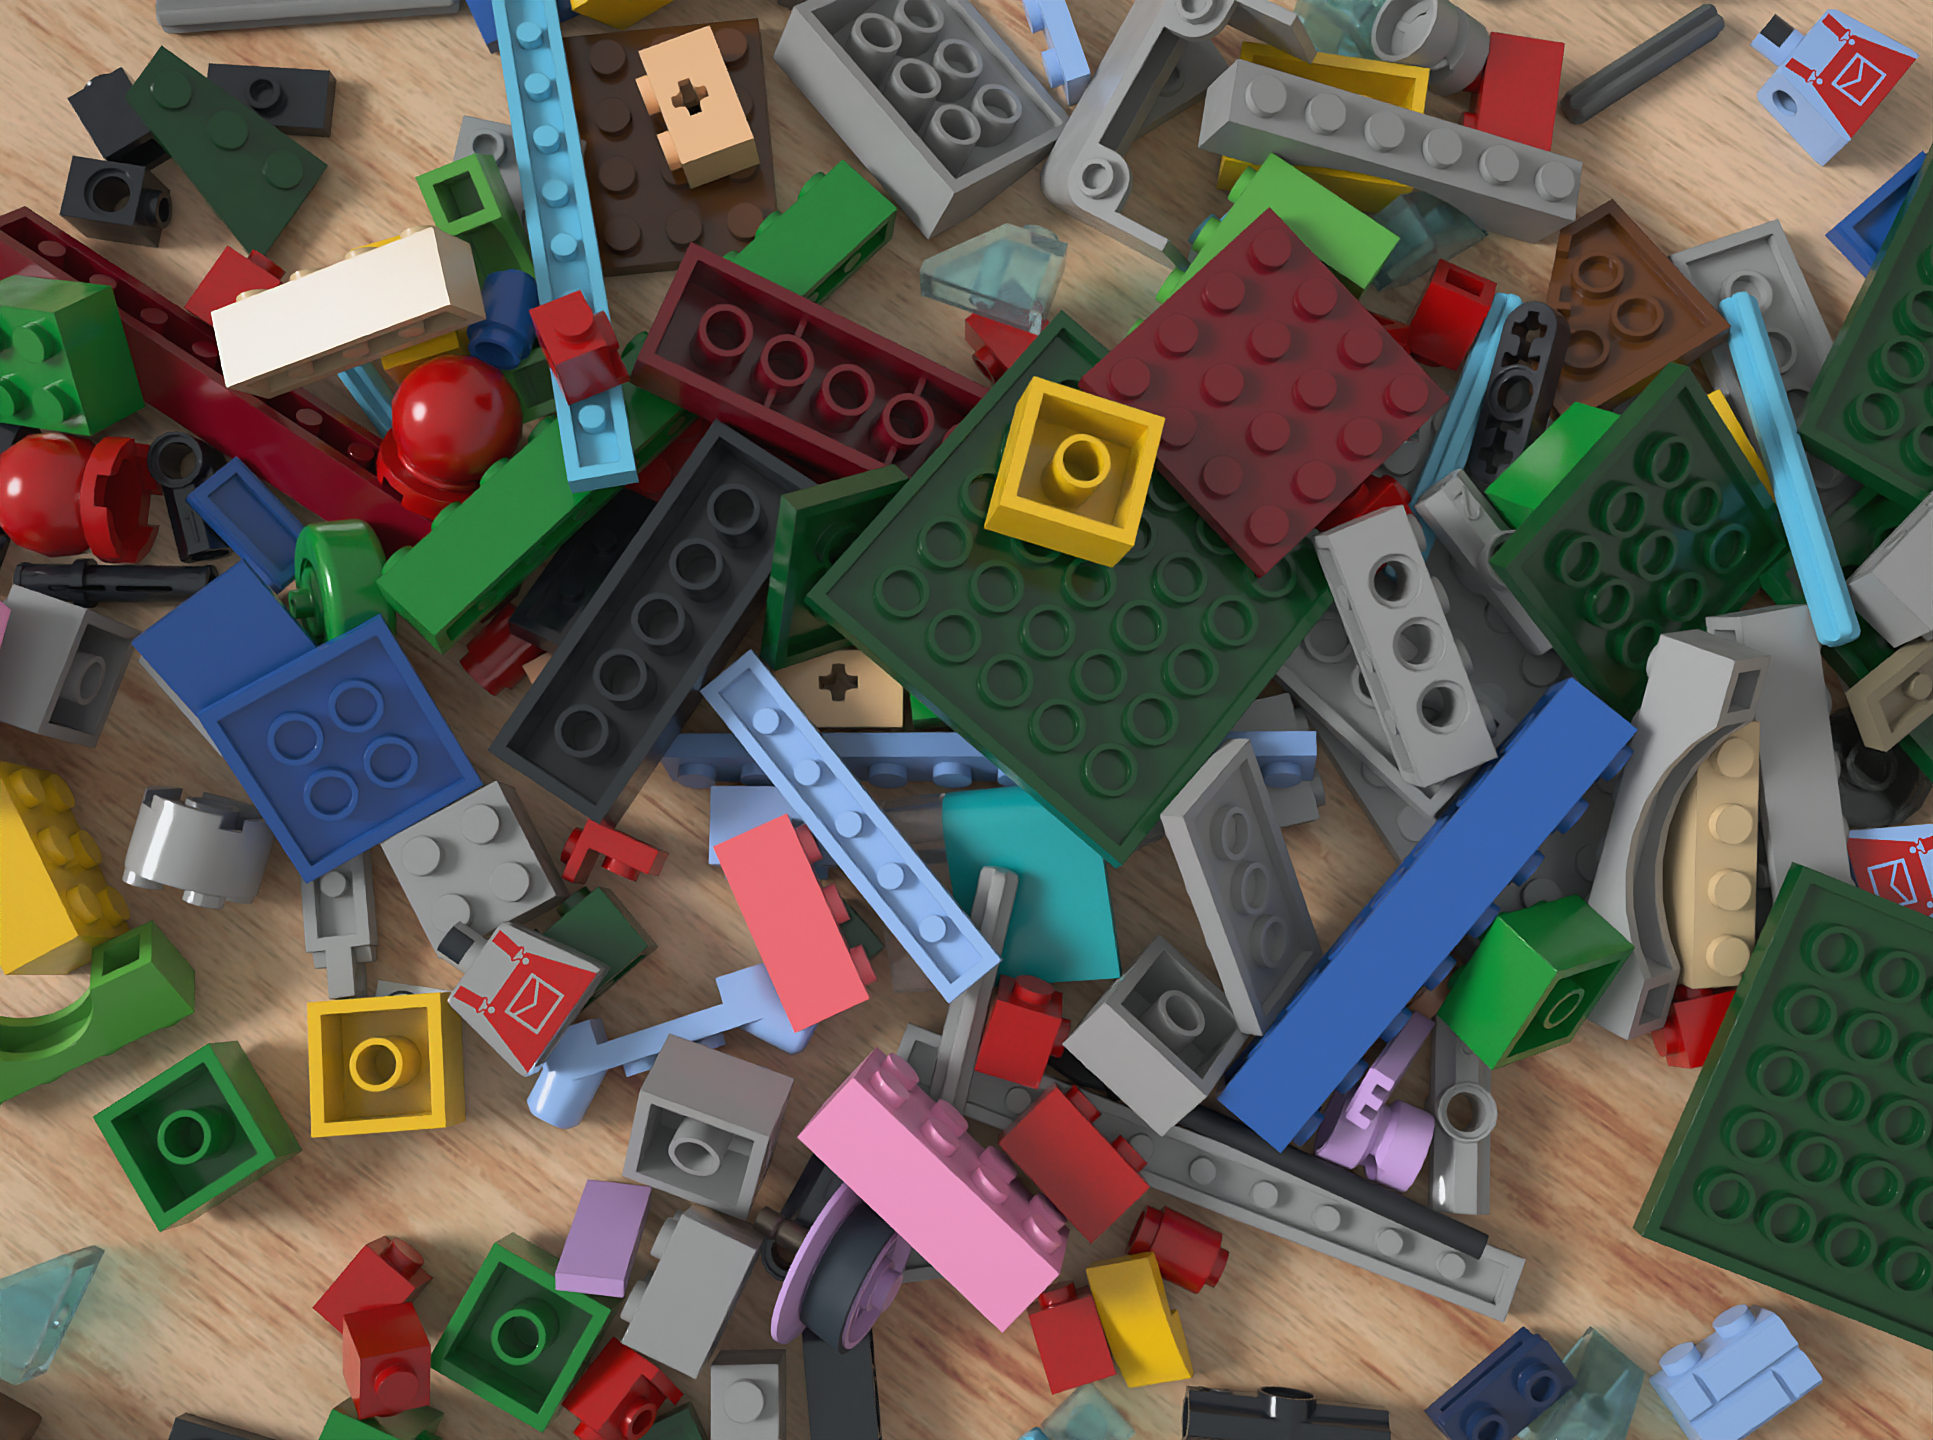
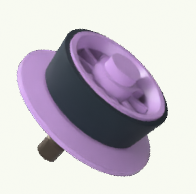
M845 1182L828 1201L810 1230L791 1219L785 1220L784 1215L768 1206H765L760 1211L754 1222V1231L770 1240L775 1239L777 1244L796 1254L774 1308L771 1322V1336L773 1340L780 1344H787L808 1327L840 1354H845L865 1337L880 1314L887 1310L898 1293L903 1280L902 1273L909 1259L912 1246Z

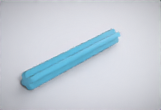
M1498 292L1494 295L1491 308L1473 342L1412 493V501L1408 506L1423 527L1426 550L1421 552L1425 563L1436 535L1413 506L1417 503V498L1433 484L1454 470L1464 469L1504 323L1509 314L1524 303L1521 301V297L1515 294ZM1386 564L1382 568V573L1389 580L1397 583V575L1394 569L1389 564Z

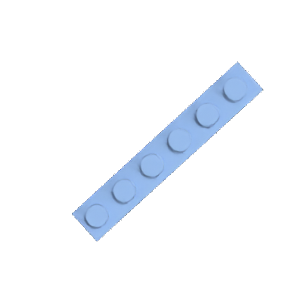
M750 649L700 690L717 714L948 1003H952L1003 961V958L755 651Z

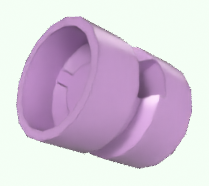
M1357 1081L1345 1095H1342L1335 1089L1324 1111L1325 1118L1316 1134L1314 1155L1348 1171L1360 1164L1364 1167L1367 1179L1398 1193L1406 1192L1417 1177L1427 1156L1435 1127L1434 1115L1397 1099L1389 1106L1384 1104L1365 1131L1345 1118L1347 1115L1345 1110L1361 1083Z

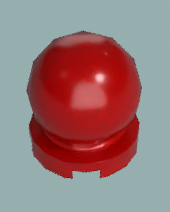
M442 354L415 365L403 380L392 399V428L389 429L382 440L376 460L378 481L381 485L388 481L391 487L403 495L401 506L408 511L434 520L446 506L455 501L463 503L481 487L480 481L483 475L495 462L505 457L511 458L522 438L523 413L518 393L503 372L475 356Z
M67 432L27 435L0 454V526L16 545L50 558L87 554L92 551L93 555L105 563H140L151 551L160 526L147 524L151 495L163 496L161 484L151 477L147 468L146 456L150 445L136 443L135 438L106 436L95 445L88 438Z

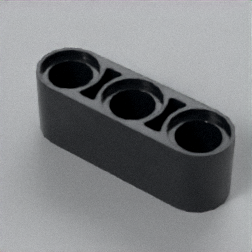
M806 1327L802 1332L811 1440H883L872 1328L855 1347L845 1354H840Z

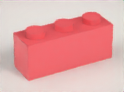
M786 813L713 846L794 1033L873 998L867 985L878 981L876 973L863 945L860 944L853 948L849 946L840 924L851 918L835 883L823 887L813 863L824 858L814 834L806 824L796 827L793 818Z

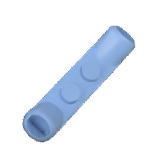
M760 963L715 978L723 1004L608 1041L601 1018L589 1019L571 1025L543 1064V1070L527 1098L530 1112L539 1119L558 1128L570 1129L580 1124L609 1069L623 1065L626 1077L650 1070L669 1033L714 1049L726 1045L723 1032L738 1027L778 1049L794 1055L803 1052L818 1023L794 1033L765 964Z

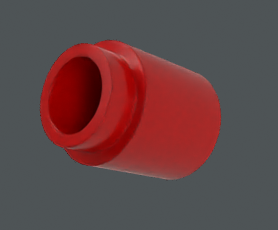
M509 603L466 644L469 652L459 660L465 671L493 696H497L505 687L510 690L514 689L527 676L523 665L547 653V651L510 634L508 619L517 608L513 603Z
M1146 1205L1139 1215L1125 1252L1128 1255L1154 1252L1162 1279L1193 1294H1198L1204 1284L1212 1288L1216 1286L1229 1256V1251L1221 1247L1223 1238L1221 1232L1167 1206H1163L1161 1210H1158L1149 1205Z

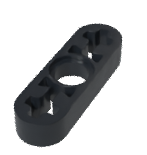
M1530 301L1519 305L1509 314L1503 326L1469 452V467L1472 474L1479 481L1487 485H1491L1546 430L1571 331L1567 319L1545 303ZM1541 324L1547 327L1544 338H1534L1532 343L1526 341L1529 330H1538ZM1522 360L1525 363L1531 364V360H1533L1539 366L1534 371L1525 365L1518 364V362ZM1530 380L1533 386V396L1530 403L1520 412L1509 413L1506 407V397L1509 390L1520 381ZM1502 422H1505L1512 427L1521 429V432L1517 434L1508 429L1506 433L1500 430ZM1507 450L1513 453L1510 464H1500L1499 467L1492 465L1495 454H1505Z

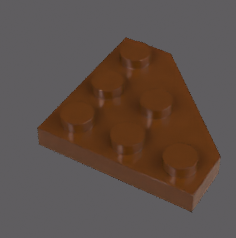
M1613 199L1560 229L1545 304L1561 313L1567 319L1571 335L1549 417L1555 422L1575 401L1610 411L1642 392L1669 362L1687 365L1727 341L1731 325ZM1541 324L1539 337L1544 338L1547 327ZM1533 361L1532 370L1536 371L1539 366V364L1535 361ZM1529 382L1528 392L1533 396V386Z

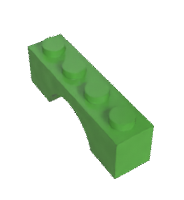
M474 153L415 177L435 225L442 231L470 243L480 291L486 277L497 271L520 270L528 273L536 280L530 242L493 155ZM536 335L530 355L521 360L517 368L501 370L518 393L523 413V424L557 411L550 367Z
M153 920L92 948L90 986L71 1005L57 1012L38 1017L14 1018L0 1016V1105L4 1101L36 1086L49 1084L60 1078L64 1073L96 1058L111 1055L124 1045L158 1029L171 1027L184 1017L195 1013V970Z

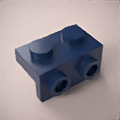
M1523 1326L1426 1408L1424 1412L1447 1440H1512L1578 1382L1549 1342L1540 1334L1533 1335Z

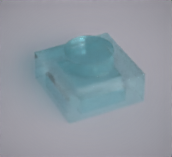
M1093 1382L1077 1387L1040 1424L1042 1432L1050 1440H1129L1136 1433L1132 1424Z

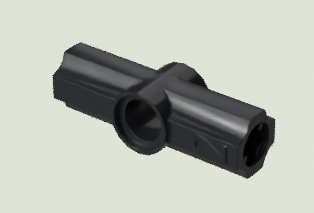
M1186 1386V1393L1183 1399L1181 1419L1182 1440H1391L1389 1411L1384 1406L1317 1399V1396L1313 1393L1294 1388L1264 1386L1258 1388V1392L1254 1393L1226 1388Z

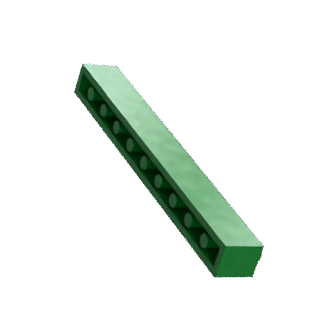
M841 160L826 175L823 172L813 175L801 189L798 200L784 213L779 210L771 213L757 229L755 239L740 253L732 250L723 258L821 305L892 239L897 207L850 165ZM647 331L637 334L626 345L621 354V359L629 376L647 338ZM626 382L622 386L637 474H639L700 416ZM554 414L549 415L532 430L528 437V444L511 460L507 457L498 460L485 472L480 481L481 487L463 503L455 501L446 506L434 519L431 525L432 531L413 548L405 546L395 552L383 566L382 576L376 582L385 600L438 652L444 655L627 484L572 494L567 480L558 417Z

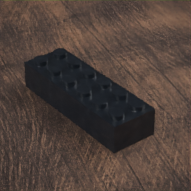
M715 419L487 751L594 822L614 830L704 696L700 690L720 674L767 604L781 495L818 484L721 421Z

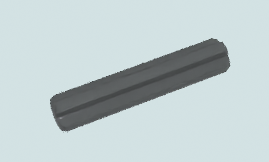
M1701 5L1568 90L1560 101L1562 111L1567 114L1571 123L1576 125L1584 123L1715 39L1725 27L1723 17L1718 14L1714 5Z

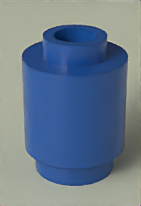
M509 269L493 272L486 277L481 295L487 319L471 324L467 328V336L470 340L468 349L471 355L500 370L515 369L519 366L521 360L530 355L537 334L529 310L540 306L536 280L526 272Z

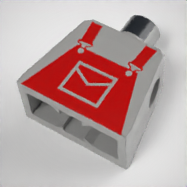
M459 921L445 935L436 950V955L464 973V976L447 1000L450 1006L515 1071L524 1077L539 1072L611 968L602 961L516 922H502L490 939L487 940Z

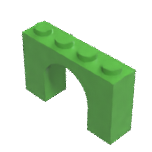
M1271 152L1258 171L1250 166L1244 170L1227 198L1234 203L1222 222L1214 216L1209 219L1191 248L1198 255L1186 272L1176 267L1170 273L1157 293L1155 300L1163 304L1269 207L1358 301L1388 261L1400 237ZM1142 318L1135 322L1125 338L1144 321Z

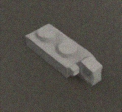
M371 849L366 850L308 884L305 883L300 875L306 953H312L315 969L327 968L328 993L331 1000H345L367 996L365 963L376 962L377 949L375 946H378Z

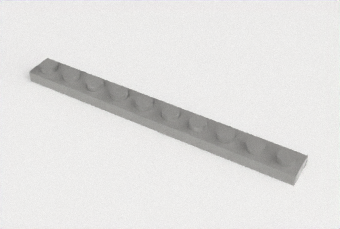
M908 1022L896 1055L904 1059L915 1070L920 1080L917 1085L928 1095L942 1034ZM974 1070L964 1115L1004 1130L1054 1082L1065 1093L1074 1085L1043 1073L1037 1090ZM1078 1087L1102 1113L1094 1124L1112 1142L1121 1134L1147 1161L1148 1165L1140 1173L1145 1177L1150 1187L1503 1323L1505 1322L1526 1261L1520 1255L1487 1243L1481 1258L1477 1260L1199 1132L1176 1124L1161 1137L1140 1116L1134 1113L1128 1105Z

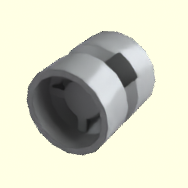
M1386 0L1378 11L1372 26L1371 44L1374 54L1384 62L1430 68L1427 90L1435 95L1449 96L1460 92L1471 84L1483 69L1489 54L1490 38L1486 27L1449 0Z

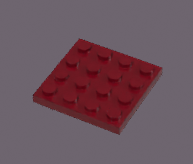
M1270 207L1090 369L1078 383L1083 392L1165 418L1154 467L1258 578H1261L1450 399Z

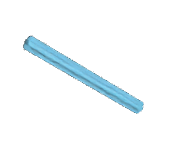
M1746 291L1737 292L1732 297L1723 299L1719 303L1718 313L1731 325L1727 343L1818 641L1822 645H1828L1829 647L1841 646L1859 638L1860 626L1801 438L1796 433L1798 430L1757 298L1749 295Z

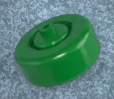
M361 519L311 523L301 530L297 538L295 548L296 590L289 591V607L291 614L296 619H301L303 628L319 646L348 632L379 613L383 615L397 638L396 611L385 600L376 582L382 576V568L387 559L378 536L368 523Z

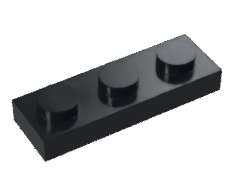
M626 487L616 494L558 549L508 619L510 634L554 654L657 502Z

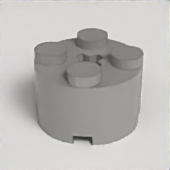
M162 785L147 786L124 861L125 870L122 880L127 884L145 889L161 890L164 884L183 889L185 891L182 899L185 902L205 908L222 909L225 900L251 904L253 898L259 893L275 835L256 806L206 792L203 793L202 798L189 796L186 798V801H181L183 788Z

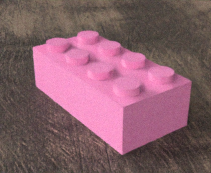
M876 1047L822 1104L798 1135V1138L1003 1333L1059 1276L1070 1229L1064 1225L1067 1222V1218L1045 1194L1038 1192L1034 1196L1015 1178L1018 1175L1015 1166L1001 1151L993 1146H988L984 1149L966 1132L968 1123L955 1107L942 1099H939L936 1103L917 1085L920 1081L919 1077L904 1059L894 1053L886 1056Z

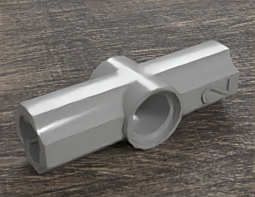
M1462 468L1450 472L1418 497V501L1413 507L1455 558L1456 574L1461 584L1470 592L1486 597L1532 656L1544 654L1552 648V645L1488 562L1492 557L1493 550L1497 552L1516 530L1508 528Z
M1435 1014L1431 1017L1435 1025L1431 1030L1430 1093L1425 1099L1423 1109L1435 1117V1127L1429 1147L1428 1208L1437 1212L1489 1215L1490 1133L1496 1125L1498 1116L1496 1102L1491 1095V1069ZM1458 1093L1468 1098L1473 1109L1471 1122L1462 1130H1457L1453 1127L1447 1117L1448 1103Z

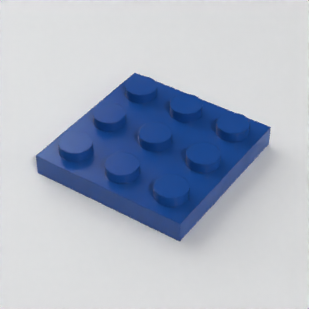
M381 613L198 711L197 718L306 884L483 785L480 775Z

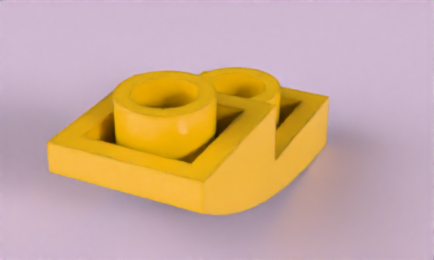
M1143 1252L1092 1262L1085 1270L1107 1341L1128 1387L1133 1388L1192 1378L1194 1371L1178 1309L1170 1310L1154 1252Z

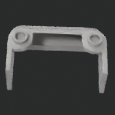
M1135 0L1042 167L1040 187L1047 200L1063 213L1171 270L1178 267L1186 272L1191 263L1169 239L1119 214L1129 198L1133 186L1132 171L1123 158L1189 41L1201 42L1209 40L1219 34L1226 25H1229L1309 64L1312 63L1317 51L1298 14L1268 0Z

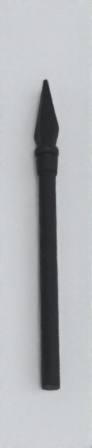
M1066 1047L1060 1058L1049 1056L1047 1065L1078 1086L1105 1091L1109 1099L1113 1101L1121 1100ZM1198 1104L1178 1122L1185 1127L1477 1260L1481 1258L1489 1237L1488 1234L1289 1144L1280 1153L1249 1126L1201 1104Z

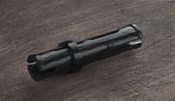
M78 558L73 564H31L30 562H21L15 568L13 584L65 602H73L74 605L83 608H95L99 602L183 603L219 575L216 567L208 564L205 566L98 565L97 561L93 558Z

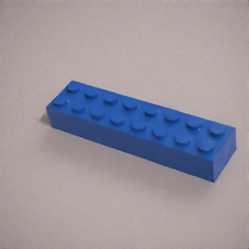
M1573 677L1549 686L1496 749L1498 757L1484 763L1314 965L1263 1036L1256 1035L1216 1083V1099L1278 1152L1281 1153L1291 1141L1298 1147H1301L1324 1120L1325 1115L1320 1112L1321 1105L1336 1089L1339 1093L1345 1095L1364 1074L1369 1064L1363 1060V1055L1378 1037L1385 1043H1388L1408 1022L1413 1012L1405 1005L1421 986L1432 991L1449 974L1457 961L1449 953L1464 935H1470L1473 939H1476L1496 918L1501 908L1493 901L1502 890L1511 883L1518 887L1521 886L1540 866L1545 855L1537 849L1545 839L1556 831L1562 835L1565 834L1583 815L1589 806V803L1582 798L1583 794L1601 778L1606 782L1611 780L1627 763L1634 750L1627 746L1626 743L1638 729Z

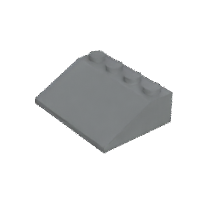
M807 0L793 7L773 55L776 63L928 240L971 217L1048 157L1070 118L968 0Z

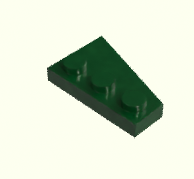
M162 45L125 95L127 103L176 165L181 168L204 197L205 202L230 230L248 256L253 249L266 256L328 167L322 160Z

